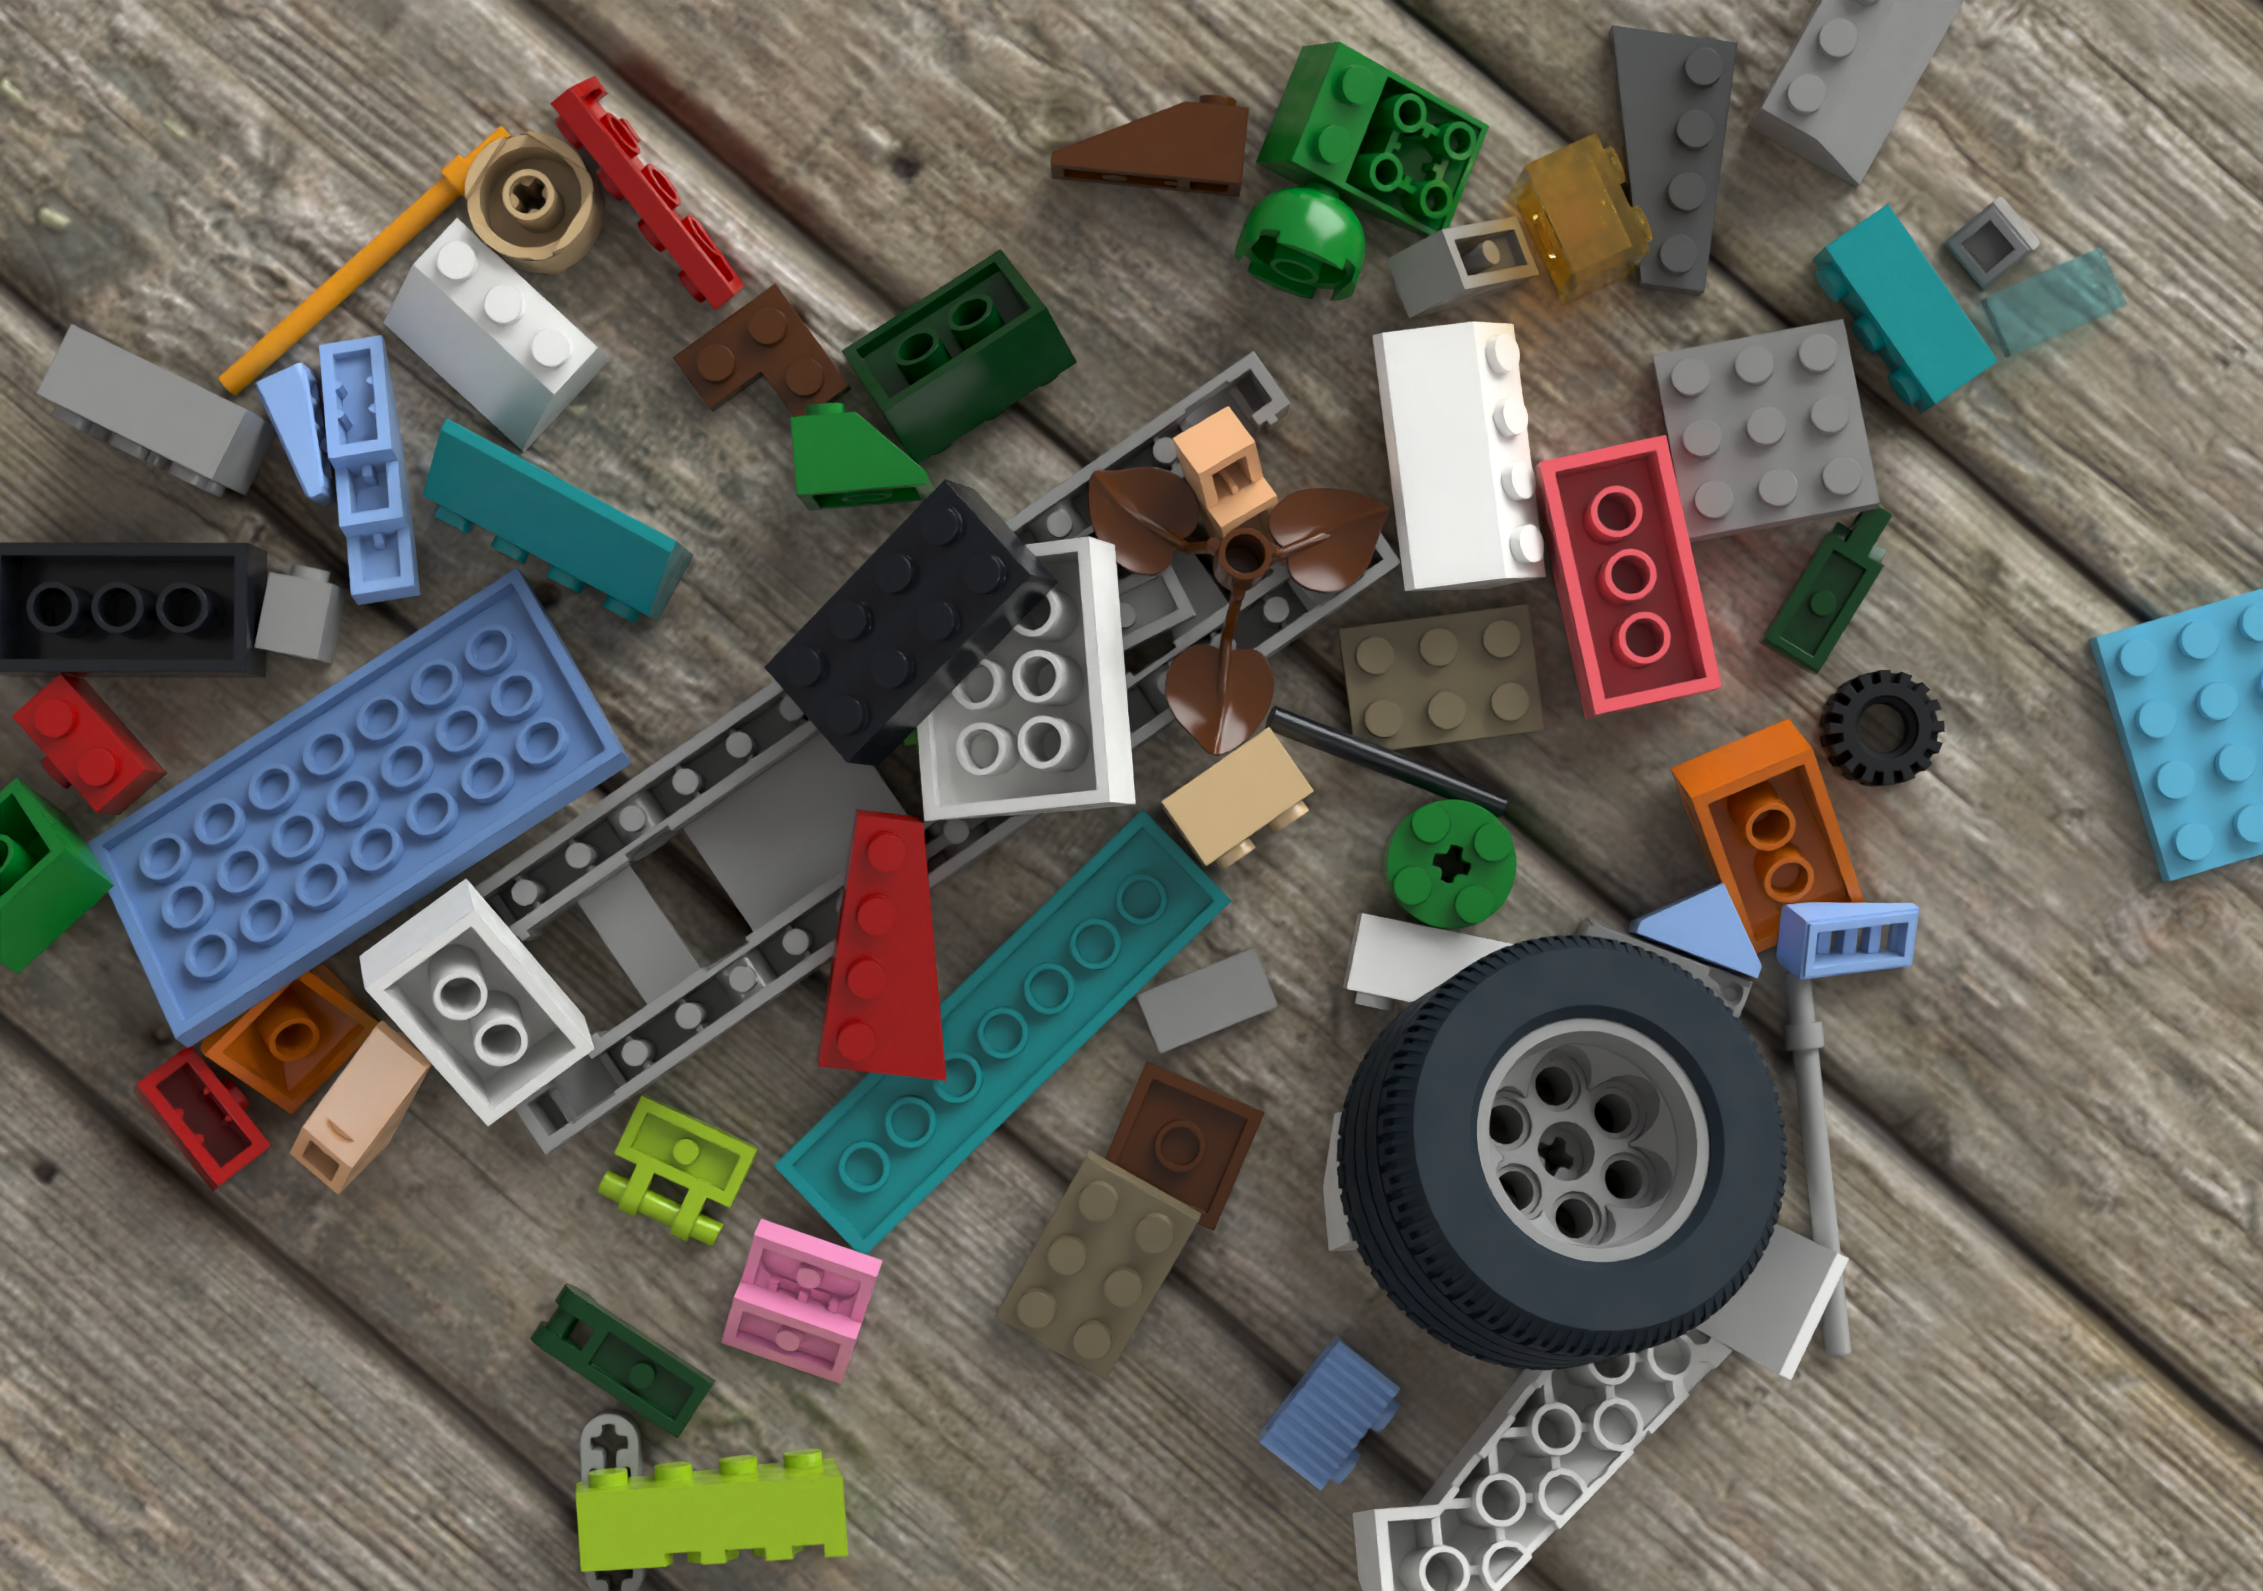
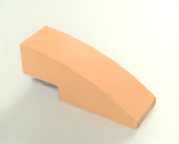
M1227 406L1173 437L1180 465L1187 483L1194 490L1199 504L1200 517L1209 537H1215L1222 541L1230 531L1247 527L1261 532L1269 542L1276 545L1277 549L1280 548L1274 542L1268 530L1269 516L1279 503L1277 495L1263 477L1254 439L1231 408ZM1287 559L1279 561L1281 566L1287 563ZM1271 560V563L1266 573L1264 574L1262 580L1268 576L1267 573L1270 569V566H1272L1276 562Z

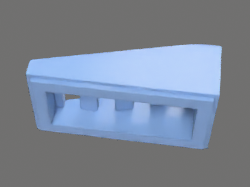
M297 363L257 381L258 386H256V390L306 497L325 506L335 501V490L331 464L328 459L318 383L313 370L303 363Z
M1806 902L1783 905L1781 908L1776 952L1777 961L1799 980L1910 967L1913 962L1919 907L1913 903ZM1882 925H1889L1886 949L1879 948ZM1858 928H1863L1861 948H1856ZM1832 931H1836L1835 948H1830Z

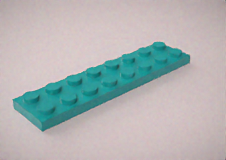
M1142 809L940 1004L947 1081L870 1072L773 1166L855 1251L866 1255L1232 900Z

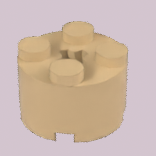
M540 131L526 132V134L508 138L504 136L488 144L474 159L467 173L465 199L472 226L487 246L514 268L530 273L559 274L581 260L596 243L604 222L605 198L598 181L579 154L558 137ZM530 196L538 200L544 197L546 200L545 205L540 210L533 208L528 211L524 203Z

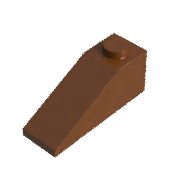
M1202 95L1199 97L1198 103L1182 102L1053 151L1050 164L1052 179L1240 197L1249 107L1236 106L1237 101L1234 98L1223 95Z

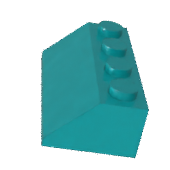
M446 418L440 429L423 496L440 505L434 515L435 517L466 534H469L474 524L496 535L490 545L494 549L522 564H525L530 554L552 565L546 575L547 577L578 594H581L586 584L608 595L602 605L603 607L637 624L642 614L658 622L694 556L676 540Z

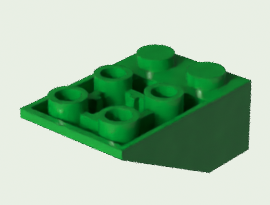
M1341 42L1302 46L1256 163L1300 187H1303L1308 182L1327 185L1339 193V200L1347 206L1427 238L1442 229L1449 228L1489 125Z

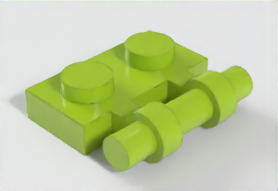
M643 1094L614 1152L615 1155L637 1164L630 1180L608 1170L599 1185L597 1193L618 1202L617 1209L634 1218L638 1213H641L671 1227L669 1234L688 1242L690 1237L714 1247L724 1224L702 1214L708 1198L728 1208L734 1205L760 1148ZM656 1174L689 1189L682 1204L650 1190Z

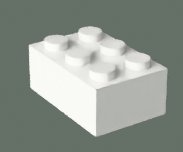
M464 879L359 956L364 989L487 1126L494 1123L594 1050L585 1016L467 879Z

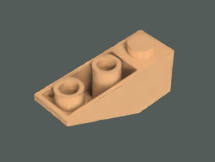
M382 1020L375 1026L302 1126L289 1154L339 1195L389 1145L430 1069L431 1062L405 1033L396 1032Z

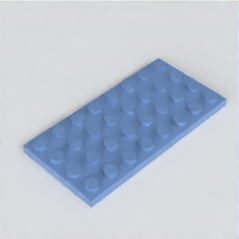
M517 567L86 844L114 884L108 892L175 1039L189 1048L621 771L632 762L531 584Z

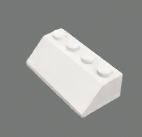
M1473 321L1372 335L1405 591L1488 589L1546 577L1543 557L1544 540L1539 526L1535 495L1536 477L1531 464L1527 433L1528 414L1523 401L1519 370L1520 352L1515 339L1514 324Z

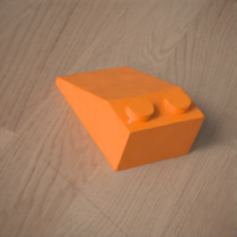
M1785 719L1670 768L1689 822L1716 883L1725 884L1756 954L1777 945L1781 908L1783 905L1806 902L1865 903L1813 748L1789 719Z

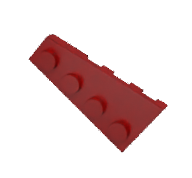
M596 76L567 89L550 103L559 114L555 118V123L560 132L576 149L580 150L585 146L600 165L596 174L603 186L618 201L626 198L642 219L637 222L641 233L657 251L662 253L667 249L682 270L678 273V277L690 295L699 303L707 300L717 310L745 286L698 219L690 214L682 219L675 210L681 205L676 188L662 170H658L652 164L643 165L637 156L641 152L637 144L641 139L626 119L621 118L619 120L613 114L606 113L598 101L608 93Z
M856 809L817 1053L819 1067L947 1081L924 824L921 817Z

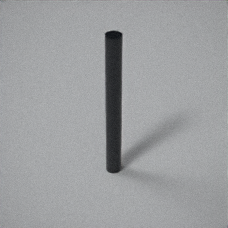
M1273 706L1268 715L1265 729L1270 727L1273 733L1449 800H1463L1474 803L1488 810L1496 818L1502 816L1507 806V794L1278 706Z

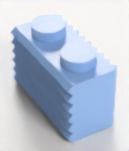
M1335 1334L1257 1434L1259 1443L1320 1491L1330 1479L1338 1485L1348 1476L1358 1462L1361 1453L1354 1448L1358 1445L1360 1439L1365 1436L1368 1429L1371 1428L1378 1434L1386 1427L1399 1409L1401 1403L1394 1397L1397 1395L1400 1387L1391 1376L1343 1338Z

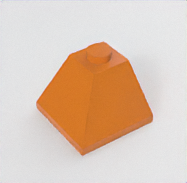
M322 962L203 1038L200 1049L206 1057L292 1115L362 1046L380 1021Z

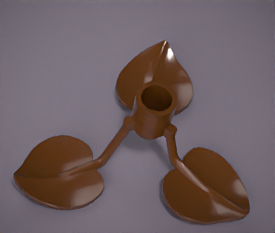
M1136 467L1110 471L1096 470L1090 477L1088 487V508L1093 530L1098 540L1115 545L1116 564L1137 575L1154 576L1161 574L1169 567L1175 550L1186 555L1210 553L1214 556L1213 572L1216 579L1222 586L1231 590V598L1219 649L1208 644H1196L1186 648L1171 663L1165 680V696L1174 718L1207 754L1220 756L1234 750L1255 732L1267 714L1274 693L1272 669L1268 660L1261 652L1250 648L1231 651L1245 591L1259 584L1271 560L1279 562L1287 559V569L1290 577L1304 589L1325 594L1335 593L1348 588L1363 575L1370 564L1380 533L1389 515L1387 506L1368 496L1343 489L1310 488L1286 496L1271 512L1268 520V530L1274 542L1280 547L1278 549L1261 532L1247 527L1230 531L1222 541L1212 537L1208 541L1187 542L1184 539L1194 532L1199 521V504L1194 490L1179 475L1156 467Z

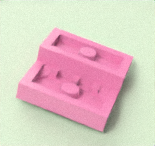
M761 1219L753 1236L741 1282L732 1301L721 1343L842 1384L883 1260Z

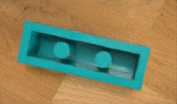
M1889 204L1831 242L1812 259L1819 268L1815 271V276L1822 290L1832 301H1842L1855 320L1851 323V327L1859 343L1870 354L1877 352L1892 372L1888 375V381L1894 393L1905 405L1911 406L1914 404L1920 414L1998 362L1993 352Z

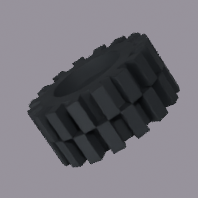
M1878 670L1860 675L1839 686L1840 690L1836 694L1830 695L1825 703L1829 707L1827 712L1821 715L1819 726H1824L1825 736L1819 737L1822 748L1828 747L1831 756L1827 757L1832 767L1839 766L1844 771L1841 774L1850 781L1858 780L1862 782L1861 785L1870 787L1889 786L1907 782L1916 778L1915 775L1917 773L1926 771L1932 764L1930 761L1931 756L1938 754L1943 743L1937 741L1938 733L1945 732L1944 720L1938 721L1936 711L1941 710V706L1937 699L1930 700L1926 694L1930 689L1923 682L1916 684L1911 681L1912 675L1904 672L1896 674L1891 673V670ZM1874 704H1885L1894 708L1904 722L1905 732L1902 742L1895 750L1886 754L1876 753L1868 749L1861 741L1858 733V723L1861 715L1868 707Z

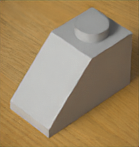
M1517 216L1442 229L1386 259L1394 278L1396 293L1403 302L1409 318L1448 311L1539 275Z

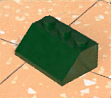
M1001 249L842 350L845 358L911 459L917 464L932 455L945 451L952 442L983 422L998 417L1008 406L1038 387L1051 383L1060 373L1077 363L1047 307Z

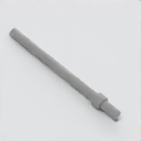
M1787 972L1784 973L1790 1023L1783 1024L1786 1050H1793L1813 1241L1841 1254L1818 1049L1825 1047L1822 1021H1815L1811 979L1799 980L1792 973ZM1843 1273L1822 1315L1825 1354L1831 1356L1851 1353Z

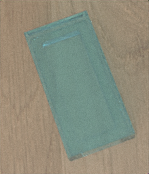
M2101 247L1992 294L1980 301L2006 358L2127 305Z

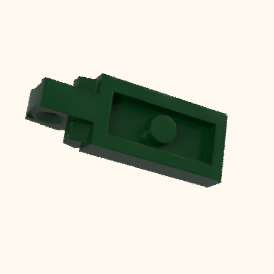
M1879 506L1878 509L1859 512L1849 528L1840 522H1836L1831 531L1823 536L1759 643L1808 673L1816 675L1884 567L1881 562L1887 551L1875 543L1893 514Z

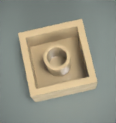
M1268 727L1161 801L1160 806L1202 867H1206L1215 860L1220 869L1224 870L1256 848L1249 836L1268 824L1272 832L1276 834L1308 812L1309 809L1302 799L1314 792V790L1271 728Z

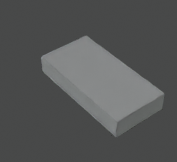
M1255 947L1136 994L1160 1054L1278 1007Z

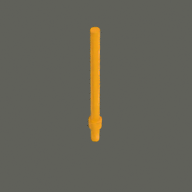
M500 125L465 158L458 154L440 170L444 176L224 371L218 377L222 385L236 397L461 195L465 198L466 176L477 155L491 142L504 136L505 138L512 136Z

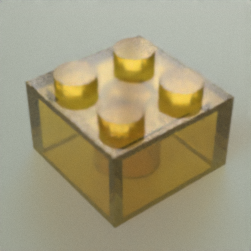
M1596 133L1526 164L1510 192L1562 307L1631 276L1650 252L1647 242L1652 241V232L1648 220L1638 205L1630 207L1620 184L1625 182V173L1620 159L1611 146L1603 149Z

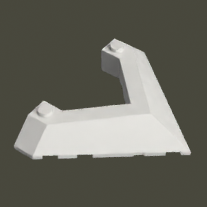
M1342 1112L1334 1114L1323 1184L1329 1252L1357 1250L1359 1247L1357 1241H1353L1351 1231L1347 1226L1349 1219L1347 1215H1344L1340 1199L1342 1189L1338 1188L1337 1167L1340 1166V1162L1336 1161L1337 1140L1341 1138L1338 1131ZM1505 1191L1512 1203L1516 1205V1198ZM1557 1224L1558 1229L1569 1238L1573 1237L1570 1232ZM1694 1328L1687 1331L1686 1334L1661 1345L1584 1366L1559 1370L1524 1369L1417 1506L1373 1509L1353 1513L1358 1579L1362 1591H1500L1532 1558L1531 1554L1556 1529L1562 1528L1634 1453L1633 1449L1647 1435L1653 1434L1687 1399L1691 1389L1711 1369L1717 1368L1732 1350L1712 1337L1705 1336Z

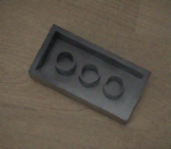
M944 479L764 668L847 763L879 766L1052 590L1058 581L975 489Z
M0 542V675L8 677H57L61 673L75 677L266 678V651L254 648L267 586V551L249 543Z

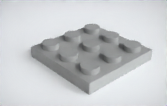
M1844 319L1653 355V366L1668 446L1690 543L1878 509L1880 500Z

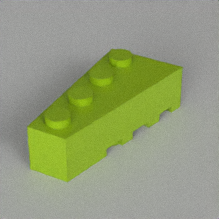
M821 1449L788 1451L783 1453L784 1462L759 1465L755 1455L725 1457L718 1460L719 1469L693 1471L692 1462L662 1463L653 1466L654 1475L628 1477L626 1468H607L588 1472V1482L576 1483L575 1491L581 1572L666 1567L674 1563L673 1553H686L687 1562L701 1565L725 1564L729 1560L739 1557V1549H752V1555L766 1557V1561L793 1560L796 1553L805 1550L804 1545L824 1544L825 1558L848 1556L843 1476L833 1457L822 1458Z

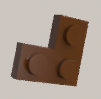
M776 283L673 357L712 412L762 376H765L793 417L806 416V406L834 403L852 390Z

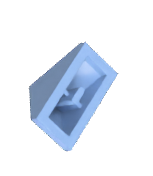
M1724 883L1711 884L1631 921L1627 931L1744 977L1758 978L1762 968Z

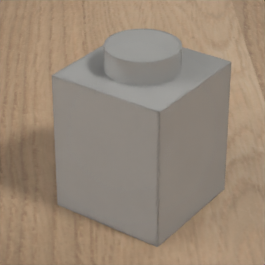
M292 565L290 576L269 572L254 648L270 653L333 664L347 590L328 583L330 572L316 568Z

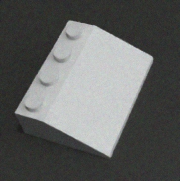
M1089 536L1026 544L1027 548L1056 578L1058 583L917 726L924 821L1064 812L1136 805L1114 544Z

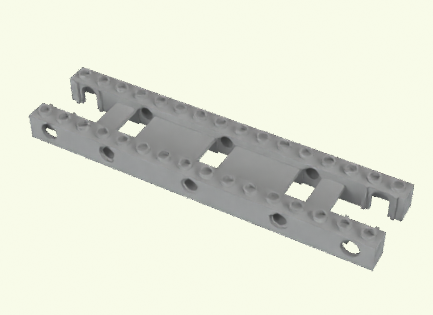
M1252 351L1005 523L1025 545L1088 536L1097 539L1091 524L1088 508L1089 480L1094 471L1156 467L1175 473L1186 481L1172 439L1173 437L1227 406L1231 408L1252 438L1263 431L1268 436L1275 431L1277 422L1287 415L1290 402L1256 353ZM1380 533L1371 562L1363 575L1348 588L1335 593L1325 594L1300 587L1290 577L1287 563L1281 566L1279 562H1276L1270 566L1266 578L1260 581L1257 586L1245 592L1231 651L1242 648L1255 649L1268 659L1394 572L1401 564V561ZM1175 550L1170 564L1196 616L1169 630L1175 641H1173L1172 646L1167 651L1135 673L1128 672L1125 675L1132 752L1177 722L1168 707L1165 696L1166 674L1175 658L1183 650L1196 644H1208L1218 649L1220 647L1221 634L1229 603L1195 554L1186 555ZM773 681L475 887L521 943L524 941H536L543 936L540 931L542 928L579 904L647 1003L644 1008L612 1030H604L593 1034L591 1039L594 1050L514 1107L545 1154L558 1150L830 962L833 957L856 809L908 815L875 766L847 763L776 681ZM1044 813L940 821H924L923 818L930 892ZM683 831L690 838L754 931L745 937L746 942L707 967L700 966L632 867Z

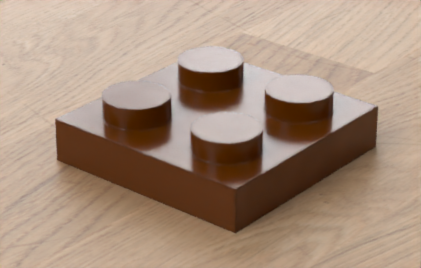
M1146 1061L1105 1159L1200 1212L1201 1216L1197 1224L1214 1231L1265 1112Z

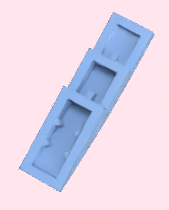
M382 335L319 345L328 459L335 469L339 527L347 540L351 596L357 605L421 595L407 473L385 340Z

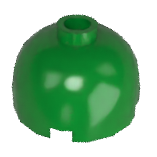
M1308 182L1303 187H1286L1262 198L1252 208L1243 225L1234 256L1237 261L1244 255L1249 258L1251 262L1247 272L1275 289L1313 299L1316 288L1334 289L1330 301H1340L1352 296L1366 251L1364 229L1352 209L1339 200L1340 195L1336 190L1321 183Z

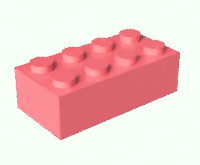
M1666 435L1539 462L1533 469L1536 477L1535 495L1585 719L1704 694L1722 688Z

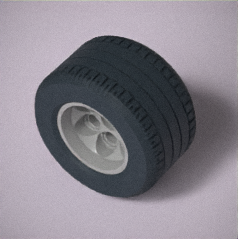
M1558 935L1515 943L1512 946H1506L1480 958L1441 985L1419 997L1402 1010L1396 1018L1391 1020L1364 1055L1363 1061L1360 1062L1354 1074L1352 1085L1349 1086L1343 1105L1345 1111L1342 1112L1338 1134L1341 1138L1337 1140L1336 1161L1340 1162V1166L1337 1167L1338 1188L1342 1189L1340 1199L1344 1215H1347L1349 1219L1347 1226L1351 1231L1352 1239L1357 1241L1359 1246L1357 1250L1361 1254L1365 1266H1370L1372 1270L1370 1274L1378 1282L1379 1287L1388 1292L1386 1296L1394 1302L1397 1308L1401 1311H1406L1405 1316L1421 1329L1426 1328L1428 1334L1445 1345L1450 1344L1451 1348L1470 1357L1475 1356L1478 1360L1495 1365L1500 1364L1509 1368L1559 1370L1584 1366L1669 1342L1686 1334L1687 1331L1693 1330L1727 1304L1756 1268L1763 1256L1762 1251L1766 1250L1770 1242L1769 1240L1775 1229L1773 1226L1778 1222V1213L1782 1207L1780 1199L1784 1196L1785 1189L1783 1186L1787 1178L1784 1174V1170L1787 1169V1161L1785 1160L1787 1147L1784 1146L1787 1137L1786 1133H1783L1785 1122L1780 1116L1783 1112L1782 1107L1778 1106L1777 1102L1779 1095L1778 1092H1774L1773 1086L1775 1083L1768 1075L1770 1073L1768 1066L1765 1067L1762 1062L1764 1057L1762 1053L1757 1052L1756 1048L1758 1046L1756 1042L1750 1040L1749 1031L1743 1029L1741 1020L1739 1018L1735 1019L1732 1015L1734 1011L1724 1005L1721 997H1715L1713 995L1714 991L1710 987H1705L1703 985L1704 982L1699 978L1694 979L1691 972L1681 969V966L1676 963H1669V959L1658 956L1653 951L1645 952L1642 947L1633 946L1627 942L1619 943L1618 940L1595 936L1592 938V936ZM1537 1076L1547 1079L1553 1086L1555 1091L1553 1105L1543 1102L1537 1095L1535 1089ZM1596 1103L1604 1105L1610 1111L1613 1117L1611 1133L1604 1131L1598 1125L1594 1113ZM1491 1114L1500 1118L1505 1125L1507 1135L1504 1144L1498 1143L1490 1137L1489 1122ZM1545 1147L1550 1149L1548 1160L1556 1165V1169L1549 1172L1544 1168L1545 1160L1538 1154V1151ZM1608 1168L1618 1173L1622 1179L1624 1190L1621 1199L1612 1195L1606 1187L1605 1173ZM1499 1179L1507 1181L1513 1187L1516 1193V1205L1512 1203L1504 1191ZM1559 1206L1567 1209L1574 1218L1575 1232L1572 1238L1567 1237L1558 1229L1555 1219Z

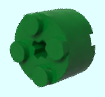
M1454 799L1432 802L1407 814L1390 832L1383 849L1381 861L1386 888L1399 909L1410 919L1422 925L1441 929H1459L1473 926L1493 915L1510 894L1517 867L1512 837L1505 826L1483 807L1471 802ZM1451 847L1456 850V860L1464 864L1462 874L1451 875L1446 883L1440 880L1442 869L1433 865V858L1435 855L1447 854Z

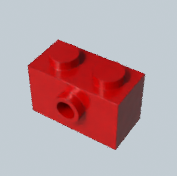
M60 673L12 715L14 720L46 755L40 762L47 773L62 787L68 789L70 786H73L96 813L120 815L167 774L84 678Z
M193 1046L182 1049L135 1085L133 1093L212 1192L271 1147V1144L244 1112L250 1107V1104L241 1090L227 1076L220 1081Z

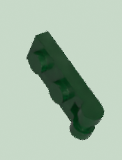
M565 1283L555 1299L559 1306L548 1322L541 1321L530 1337L531 1341L543 1351L678 1438L716 1380L598 1304L594 1298L583 1290ZM579 1320L594 1329L584 1347L574 1342L570 1337Z

